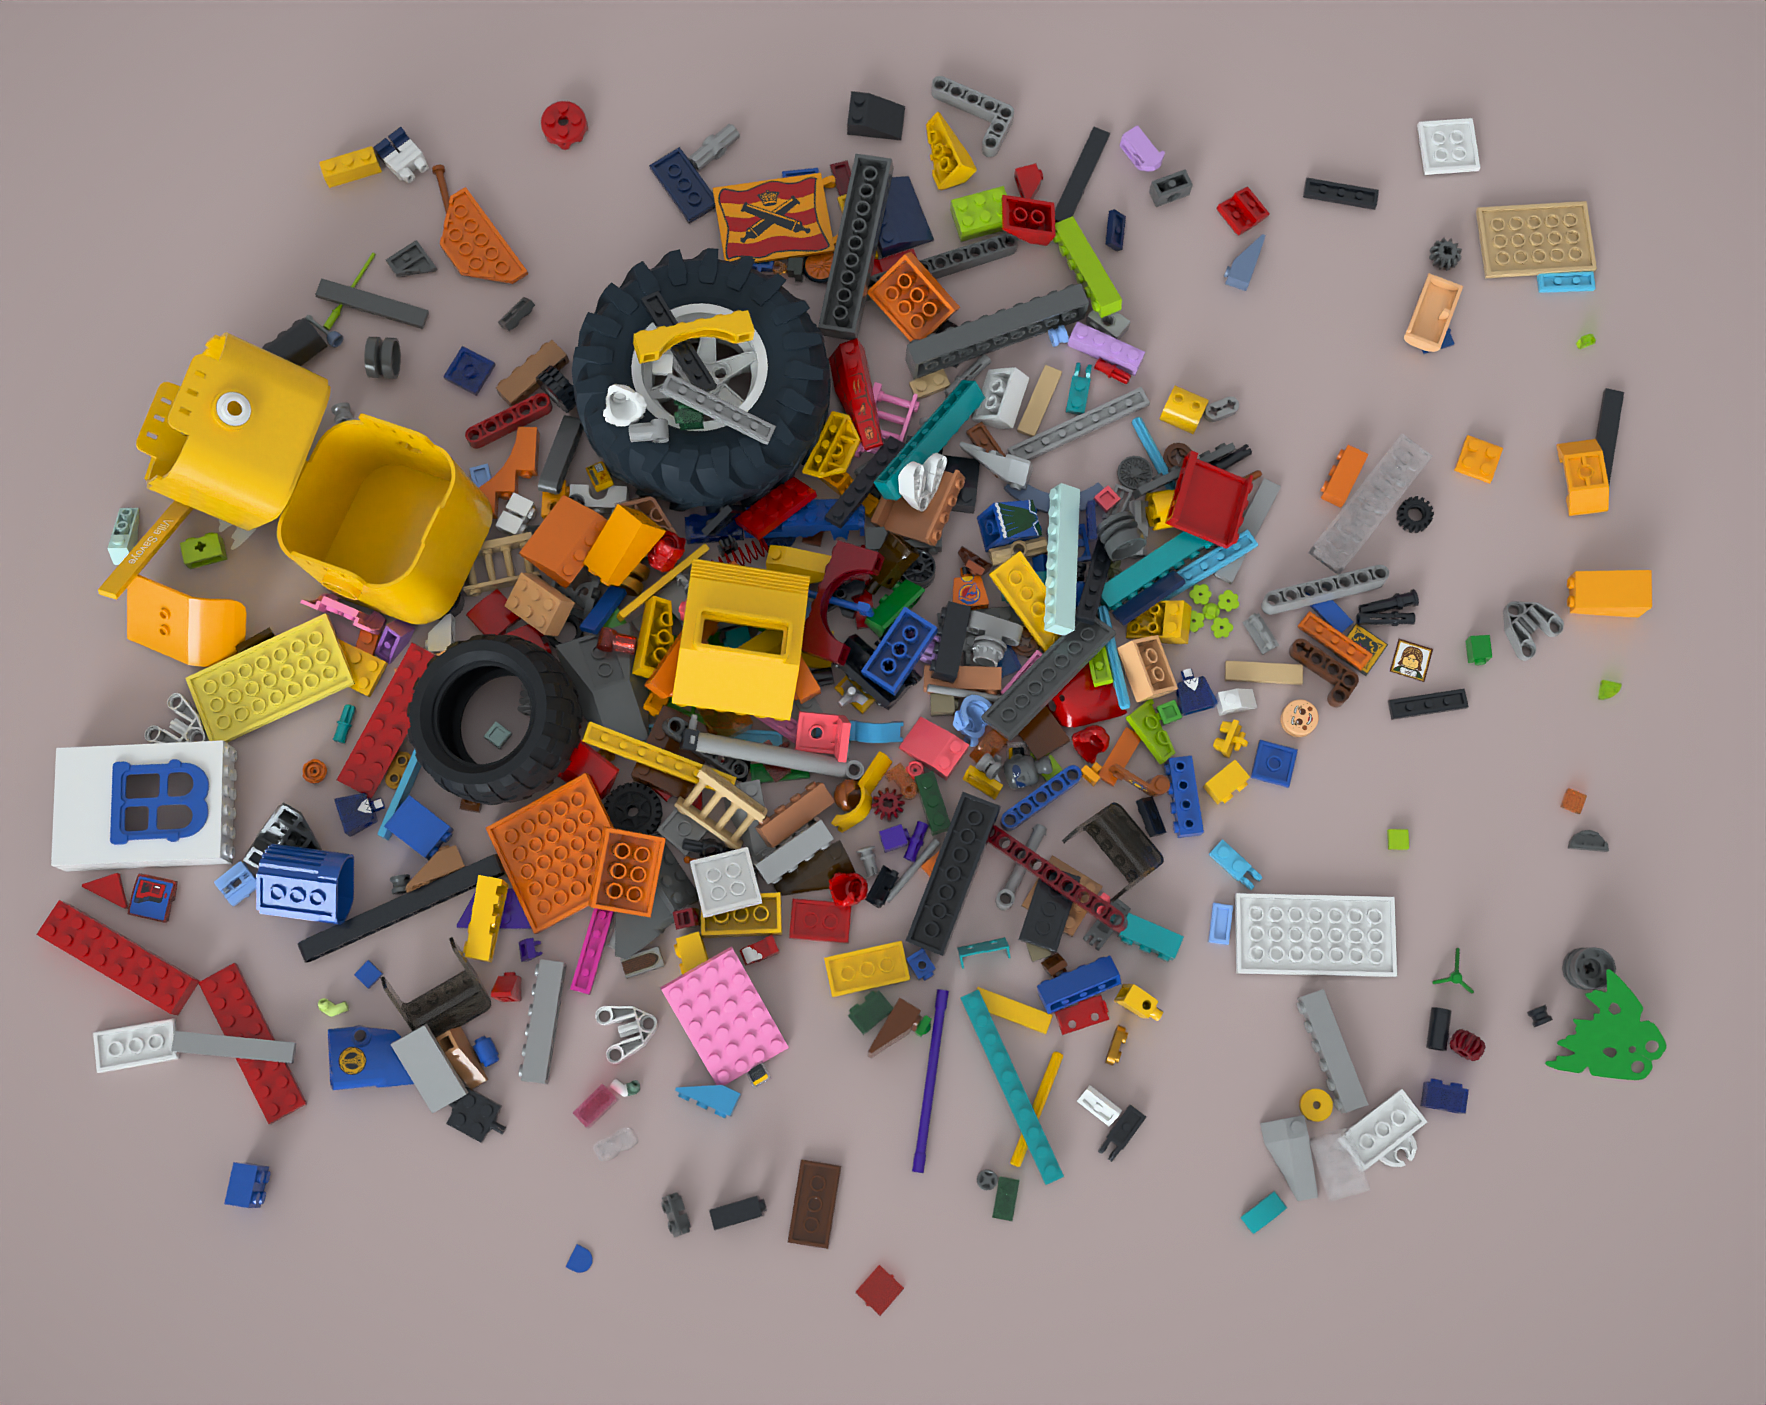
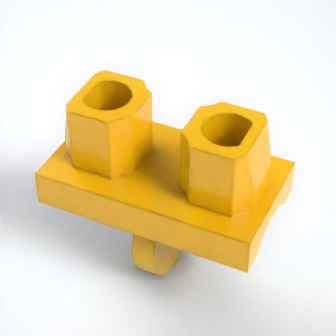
M1233 719L1232 722L1222 721L1220 732L1227 734L1226 739L1216 738L1213 744L1214 749L1222 752L1226 758H1230L1233 748L1235 751H1239L1241 746L1247 747L1248 741L1244 739L1246 733L1240 732L1242 726L1239 725L1238 720Z

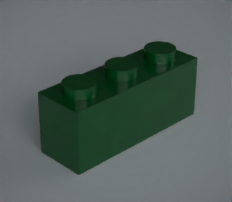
M934 771L915 776L914 782L932 836L948 831L950 820Z

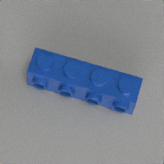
M1192 755L1168 758L1166 764H1164L1165 776H1168L1170 788L1167 792L1172 798L1170 812L1175 817L1173 831L1177 833L1178 838L1200 836L1204 833Z
M1109 955L1107 957H1100L1088 965H1081L1071 972H1064L1054 979L1044 980L1037 985V990L1047 1014H1050L1120 985L1121 978Z

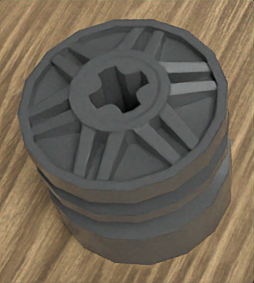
M1129 511L1111 515L1096 528L1101 542L1105 544L1104 548L1109 558L1113 561L1126 559L1139 552L1146 545V539L1142 531L1137 528L1138 524L1134 520L1133 514Z
M1597 947L1573 949L1566 955L1562 965L1563 975L1567 982L1573 987L1583 990H1598L1607 987V969L1616 973L1615 961L1610 953Z

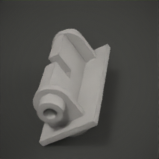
M1259 613L1252 614L1249 619L1242 622L1262 655L1279 646Z

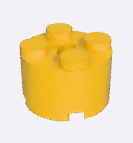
M1168 489L1146 494L1145 501H1148V507H1145L1146 518L1149 526H1154L1153 531L1172 528V526L1165 524L1175 490Z

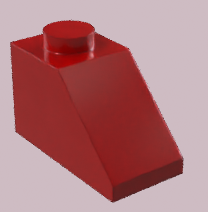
M1036 163L1015 169L1014 179L1020 197L1034 199L1040 189L1043 173L1041 169L1038 170Z

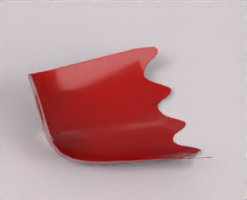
M1089 662L1052 699L1056 704V711L1050 710L1058 723L1064 727L1084 726L1116 718L1127 713L1126 710H1122L1118 706L1113 683L1094 687ZM1060 695H1063L1065 698L1063 702L1060 700Z

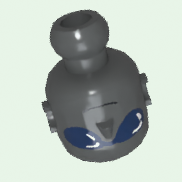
M1015 754L1011 759L1006 760L1003 765L1006 781L1012 789L1032 787V785L1039 781V774H1050L1053 771L1052 763L1048 756H1043L1035 761L1031 755Z

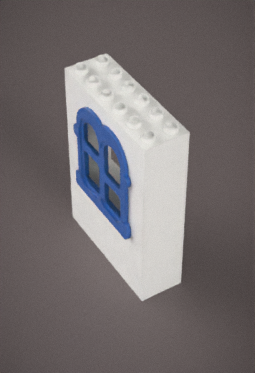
M223 740L56 748L51 866L69 872L232 864V858L235 857L233 839L236 836L233 819L236 818L234 800H236L237 794L234 788V781L237 779V772L234 769V763L237 761V751ZM177 772L188 773L194 783L192 790L184 796L170 797L168 795L169 774ZM156 773L160 775L158 797L134 799L126 797L128 775ZM161 805H186L192 811V821L185 828L159 830L157 828L158 807ZM147 806L149 808L148 828L142 831H126V809L128 807Z

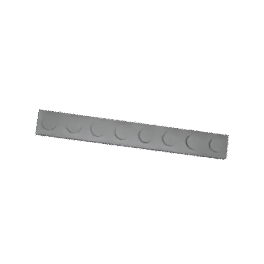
M1142 387L1137 388L1013 445L1007 451L1010 455L1031 460L1149 406L1150 402Z

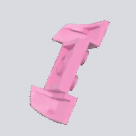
M324 593L315 600L302 599L300 602L321 612H333L354 621V626L376 635L385 628L386 619L379 612L374 611L371 615L365 614L340 603V598L334 594Z

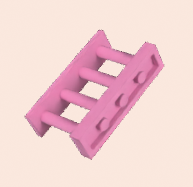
M875 382L873 394L876 407L878 402L885 401L909 408L906 418L886 413L876 408L878 418L904 425L901 435L881 430L882 438L888 439L892 436L904 443L913 413H917L919 409L918 394H914L912 401L885 394L882 391V384ZM860 442L854 457L860 458L861 452L865 453V451L876 454L880 448L876 447L865 450Z

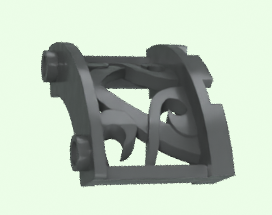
M584 565V570L592 578V581L580 584L575 591L571 585L565 589L553 579L551 583L552 587L569 598L570 596L573 602L584 609L583 611L572 608L570 612L571 615L582 618L583 621L599 601L601 590H598L599 584L601 585V578L591 574L586 565ZM584 588L588 589V594L583 595L581 590Z

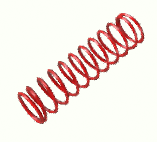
M761 538L759 540L763 555L761 554V552L755 545L754 541L752 540L751 542L756 557L753 555L748 545L745 543L749 560L746 558L741 548L738 547L743 564L740 562L735 552L731 550L734 561L736 563L738 561L741 566H745V558L746 561L751 564L752 560L750 554L755 560H758L757 551L762 557H765L764 549L768 553L769 548L764 538ZM725 553L727 563L731 562L730 558ZM718 556L719 562L723 563L722 559Z

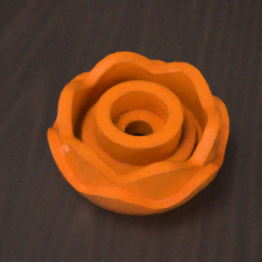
M312 759L303 765L302 776L306 781L319 783L326 777L327 768L322 761Z

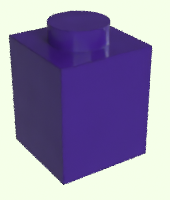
M902 824L879 831L885 853L908 845L909 833L907 828L903 829Z

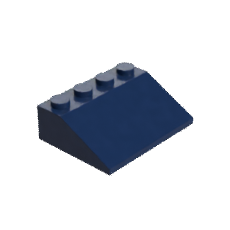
M909 176L892 177L878 241V248L882 258L934 241Z

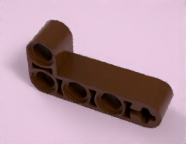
M1297 639L1290 646L1289 654L1294 660L1334 686L1327 697L1329 705L1332 707L1342 706L1359 682L1358 675L1305 639ZM1298 647L1302 648L1300 652L1297 651ZM1311 657H1317L1320 663H1314ZM1328 667L1334 668L1336 674H1330ZM1344 678H1349L1352 681V685H1347ZM1334 693L1340 694L1342 701L1336 700Z

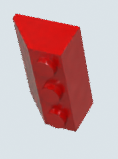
M580 739L578 748H574L569 758L571 761L569 767L564 773H559L557 777L568 783L584 773H588L602 800L610 793L620 769Z

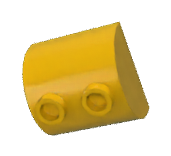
M1175 385L1159 420L1194 435L1209 400Z

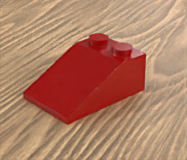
M1002 195V229L1030 244L1047 246L1056 236L1054 203Z

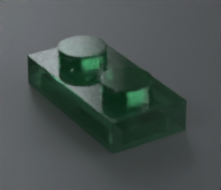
M999 1176L992 1218L1013 1221L1020 1180Z

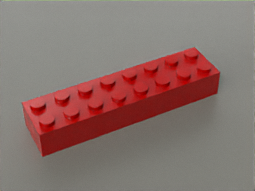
M61 900L57 902L36 934L173 1015H179L197 987L198 982H200V980L71 904Z

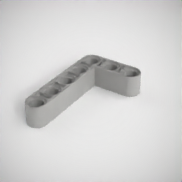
M935 77L932 81L931 90L932 96L935 99L991 122L983 138L982 153L989 158L996 156L1013 123V107L946 77Z

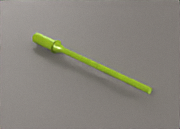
M372 252V254L370 255L369 259L367 260V262L361 269L360 273L354 280L353 284L351 285L352 288H355L356 284L358 283V281L364 274L365 270L371 263L372 259L376 255L375 253ZM339 304L338 307L332 310V313L323 325L326 330H330L338 316H340L343 305Z

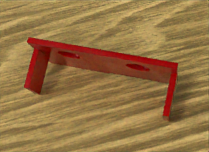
M1101 995L1080 1001L1078 1005L1054 1012L1062 1035L1109 1020L1107 1014L1109 1011ZM1093 1013L1098 1014L1099 1019L1097 1021L1091 1019ZM1069 1021H1075L1076 1027L1070 1028L1068 1025Z

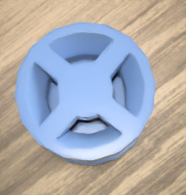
M1064 325L1058 326L1057 329H1048L1049 339L1053 347L1058 346L1059 343L1069 342Z

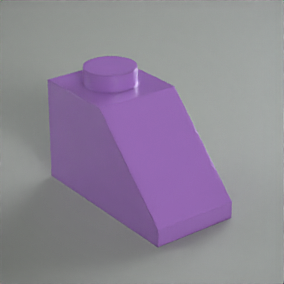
M399 619L387 624L375 654L388 664H391L410 642L415 628Z

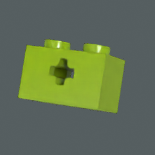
M206 533L203 537L188 538L180 543L184 564L190 570L228 560L223 538L218 533Z

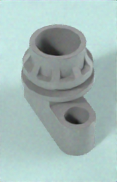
M971 611L967 631L979 635L973 641V661L983 667H997L998 662L1004 657L1007 645H1019L1023 627L982 612Z

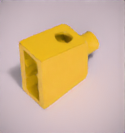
M1123 984L1114 999L1116 1003L1141 1018L1151 1017L1158 1021L1164 1012L1156 1007L1158 1004L1157 999L1135 984Z

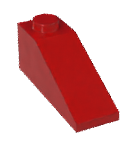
M505 972L504 976H498L491 991V997L500 1002L521 1001V977L516 976V972Z

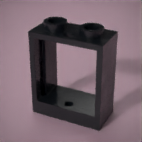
M754 1196L710 1209L709 1212L714 1230L765 1216L764 1211H767L764 1199Z

